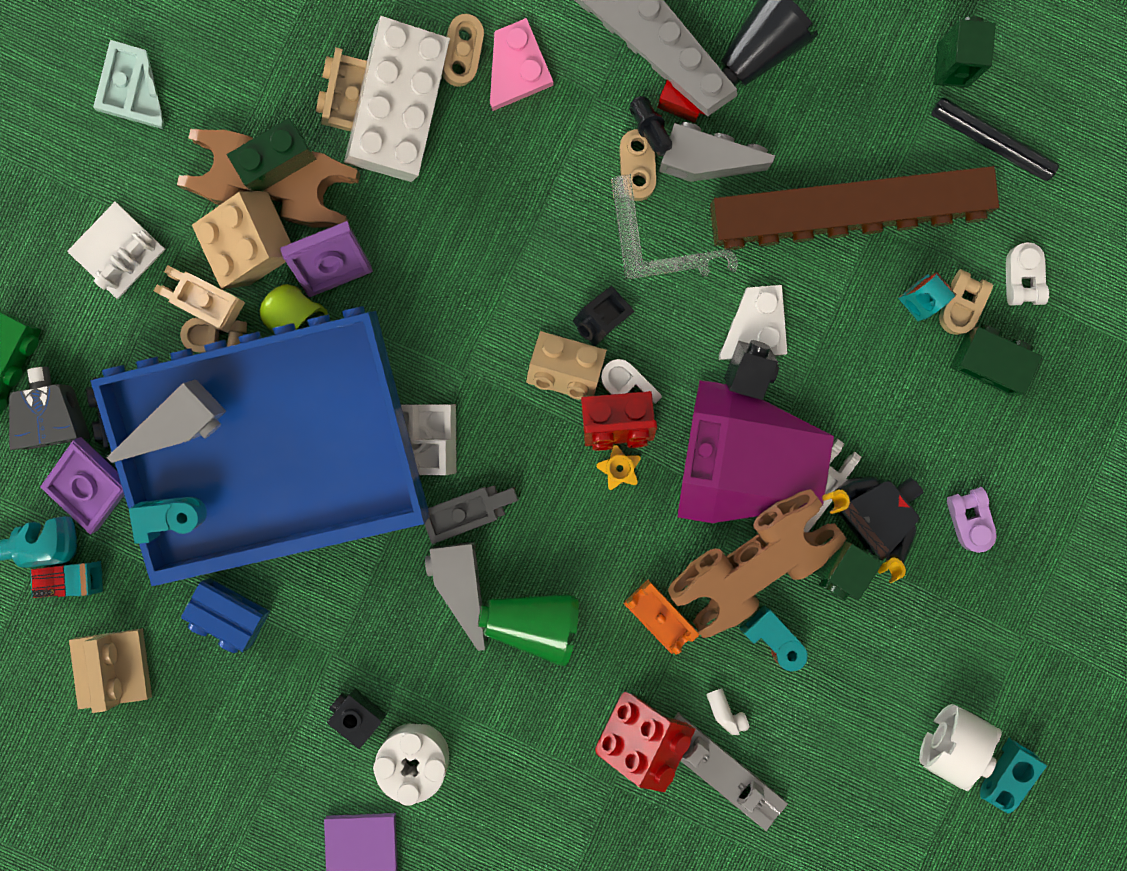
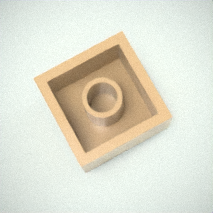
M268 191L238 192L192 224L221 289L250 286L286 262L280 248L291 244Z

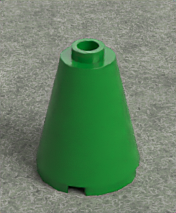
M570 594L490 599L487 606L481 605L478 627L484 628L483 634L487 637L556 665L567 666L574 645L569 644L572 634L577 632L579 602L576 596Z

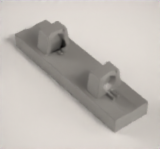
M678 712L673 719L686 722L696 729L691 738L690 746L684 753L681 762L767 831L777 816L788 805L787 801ZM750 784V792L744 799H740L739 796Z

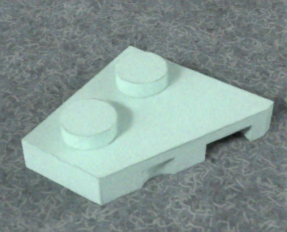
M110 40L93 108L99 112L164 129L165 123L147 51Z

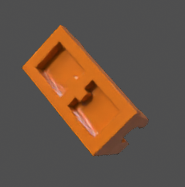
M649 579L623 602L671 654H679L682 651V646L687 641L693 642L700 635Z

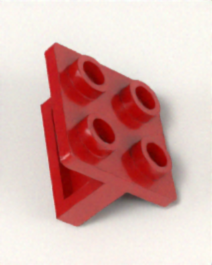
M652 391L581 397L585 446H592L594 451L613 449V444L627 443L628 448H639L648 446V441L654 440L657 422L654 420Z

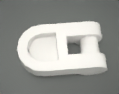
M1026 242L1012 248L1006 256L1007 302L1009 305H1022L1023 302H1032L1033 305H1046L1049 299V288L1046 284L1044 252L1034 243ZM1022 279H1030V288L1023 287Z
M612 360L602 370V385L611 395L628 393L636 385L642 392L652 391L654 404L662 398V395L625 360Z

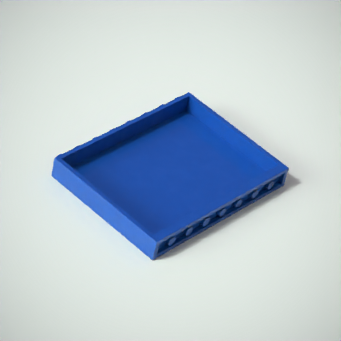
M364 306L342 311L343 319L330 321L328 314L308 319L309 327L296 330L294 323L273 328V336L261 338L260 331L238 337L240 344L227 347L226 340L204 345L206 351L204 353L193 355L192 348L170 353L171 361L159 363L158 357L137 361L138 369L126 372L124 365L102 370L104 377L90 380L111 452L185 382L197 380L226 410L218 419L221 426L206 439L199 436L190 441L115 462L128 509L140 502L182 497H196L205 504L207 509L205 521L191 532L182 534L173 530L160 531V536L151 542L139 544L151 586L425 524L430 514L376 311L365 313Z

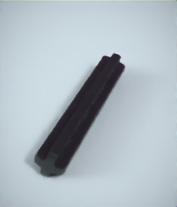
M941 98L932 110L931 114L935 118L1044 181L1052 179L1059 168L1057 162L946 98Z

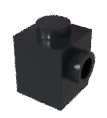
M751 340L750 344L738 341L724 377L729 391L763 400L769 383L773 384L779 371L778 361L772 350H770V346L756 340Z
M355 688L349 696L342 692L329 708L334 714L326 723L360 749L382 723L387 714Z

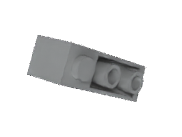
M683 122L681 125L674 123L670 135L672 149L666 151L663 156L659 172L690 182L767 171L773 163L775 155L767 153L768 150L765 147L757 144L744 146L735 143L733 137L723 133H715L713 136L701 132V128L692 123Z

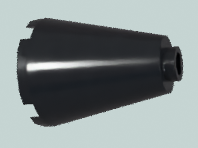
M758 0L720 62L724 66L722 72L734 86L738 83L746 86L813 42L818 37L817 30L809 32L808 28L813 23L793 0Z

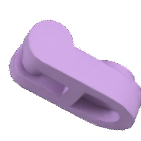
M984 488L972 489L970 494L965 496L956 494L947 497V505L961 546L966 550L977 553L991 549L995 544L997 535L989 509V499ZM974 508L976 516L967 518L965 514L966 509Z

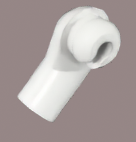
M723 689L706 694L716 721L731 735H740L739 732L749 729L750 726L745 713L739 712L732 715Z

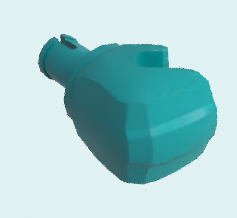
M62 516L47 520L39 537L40 523L30 522L24 526L15 527L11 532L10 538L0 540V561L13 559L15 564L21 568L49 566L70 561L77 551V535L72 517Z

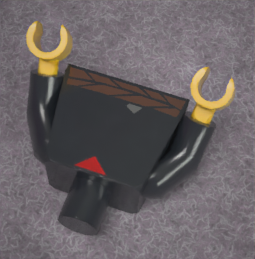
M874 476L850 478L835 491L822 496L823 501L833 500V510L830 511V514L837 513L873 558L881 561L886 558V562L878 570L879 574L889 569L891 572L889 583H893L905 576L906 568L904 563L917 531L915 524L920 519L919 515L910 506V503L924 493L920 485L913 478L909 477L897 488L889 479L879 480Z

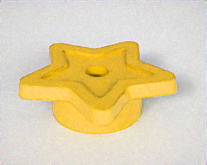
M615 445L613 446L610 459L597 463L596 467L607 474L609 490H613L622 482L637 485L638 481L634 469L641 460V457L639 455L626 456ZM618 465H622L623 470L621 472L617 471L616 469Z

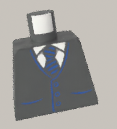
M49 367L27 369L30 389L12 392L9 396L10 450H29L72 442L79 437H82L84 440L90 439L86 422L72 386L52 385Z

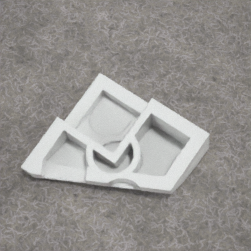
M456 404L401 405L419 475L456 474Z

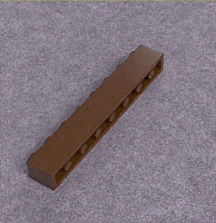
M995 166L719 197L712 200L710 213L714 246L724 245V250H736L744 248L747 242L758 241L759 246H771L779 244V239L793 237V242H806L813 240L814 235L827 233L828 238H841L848 236L849 231L862 229V234L867 235L883 232V227L896 226L898 231L917 228L918 223L931 222L932 227L952 224L953 219L965 218L966 223L987 220V215L1000 207Z

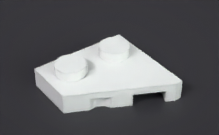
M782 285L748 287L745 289L737 313L729 328L727 338L720 350L719 360L732 359L738 341L749 344L751 340L760 341L770 346L774 356L787 354Z

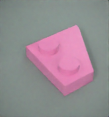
M527 18L494 32L490 93L492 111L553 86V79Z

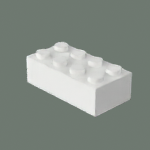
M380 16L373 33L344 163L412 182L419 176L450 38Z

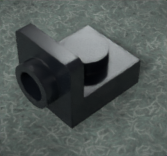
M611 285L587 304L574 318L573 323L577 326L578 332L583 338L589 340L593 346H597L610 332L634 313V310Z

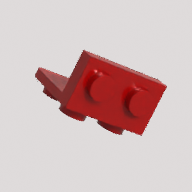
M624 692L621 694L595 751L600 758L639 788L666 792L675 777V771L684 753L690 746L691 738L696 729L686 722L665 717L632 693Z

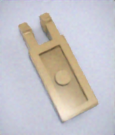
M167 265L164 273L175 281L180 282L174 292L158 284L153 291L169 299L168 302L229 333L245 302L186 271L182 273Z

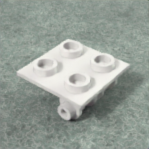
M114 202L67 252L95 278L93 281L103 290L107 289L116 299H119L166 249L117 202Z

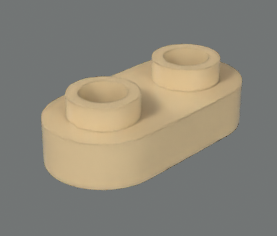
M470 14L456 16L452 20L446 36L450 40L442 76L449 84L457 87L467 85L475 77L484 37V29L481 22ZM459 31H466L470 39H461ZM459 64L462 66L463 74H456L452 69V65Z
M638 129L627 132L620 142L621 188L629 199L643 201L652 195L656 186L655 152L652 150L647 139L641 137ZM639 141L643 144L644 149L638 152L634 151L631 148V144ZM635 176H642L645 179V184L643 186H636L632 179Z

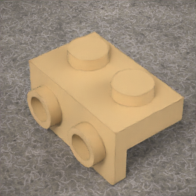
M335 47L334 57L326 56L322 78L329 79L327 92L319 91L316 112L322 113V125L351 132L367 61L342 55L343 49Z
M540 331L530 361L526 382L542 390H552L567 394L574 399L581 400V397L594 396L607 350Z

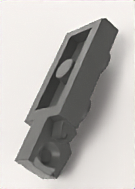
M494 485L488 488L483 487L428 508L430 517L424 525L431 543H437L498 520V517L505 515L503 506L518 501L519 497L515 487L497 493Z

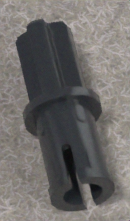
M640 96L635 98L630 103L632 108H629L638 123L639 134L647 139L654 152H657L660 156L665 155L666 151L672 149V141L664 128V119L655 112L648 97Z

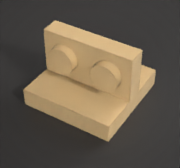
M143 628L78 637L69 640L78 709L91 708L92 713L103 712L121 703L148 700L152 697Z

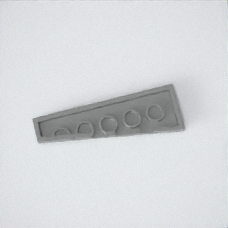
M574 0L588 13L592 12L603 22V26L612 34L615 32L627 43V47L635 54L639 53L651 64L652 69L664 79L669 80L675 89L705 115H711L737 96V88L664 0Z

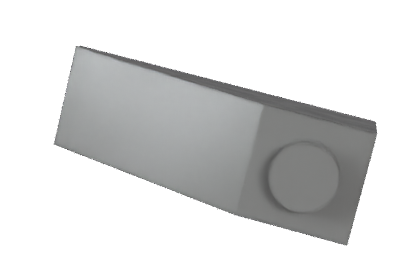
M197 380L185 382L106 458L113 463L190 441L199 436L206 439L221 426L218 419L226 410Z
M475 541L432 547L430 555L425 556L427 576H433L435 587L478 651L485 650L487 638L483 634L484 628L478 627L482 598Z

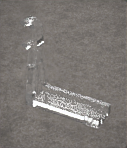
M631 174L616 176L611 179L625 279L699 268L702 276L707 277L710 273L708 268L709 261L719 257H725L728 260L727 268L731 272H736L738 259L730 250H716L643 262Z

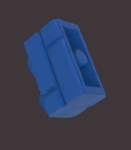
M208 578L201 581L197 586L191 601L181 615V619L189 622L187 627L192 632L201 636H207L209 633L220 640L218 643L220 647L229 652L237 653L238 650L244 652L253 645L270 611Z

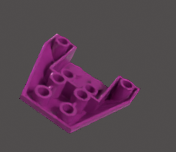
M699 380L677 517L708 523L755 517L775 503L809 489L815 493L823 504L822 496L826 491L834 436L764 400L729 391L727 384Z

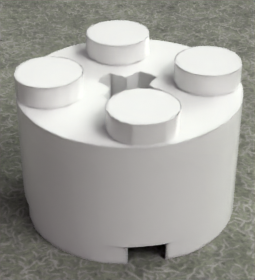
M954 704L946 706L934 719V722L939 724L934 735L927 732L924 737L919 761L928 771L960 789L969 791L981 776L988 778L994 771L996 759L992 756L1001 738L1002 731Z
M409 723L397 727L388 735L376 755L373 770L378 785L387 796L406 806L427 800L438 791L445 778L449 766L448 744L442 734L430 725ZM417 759L419 761L418 766H409L407 764V760Z

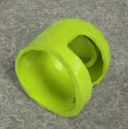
M283 284L270 291L260 307L261 320L273 333V328L292 323L295 324L297 330L315 312L314 318L328 315L327 309L320 303L310 301L302 294L301 289L289 284Z

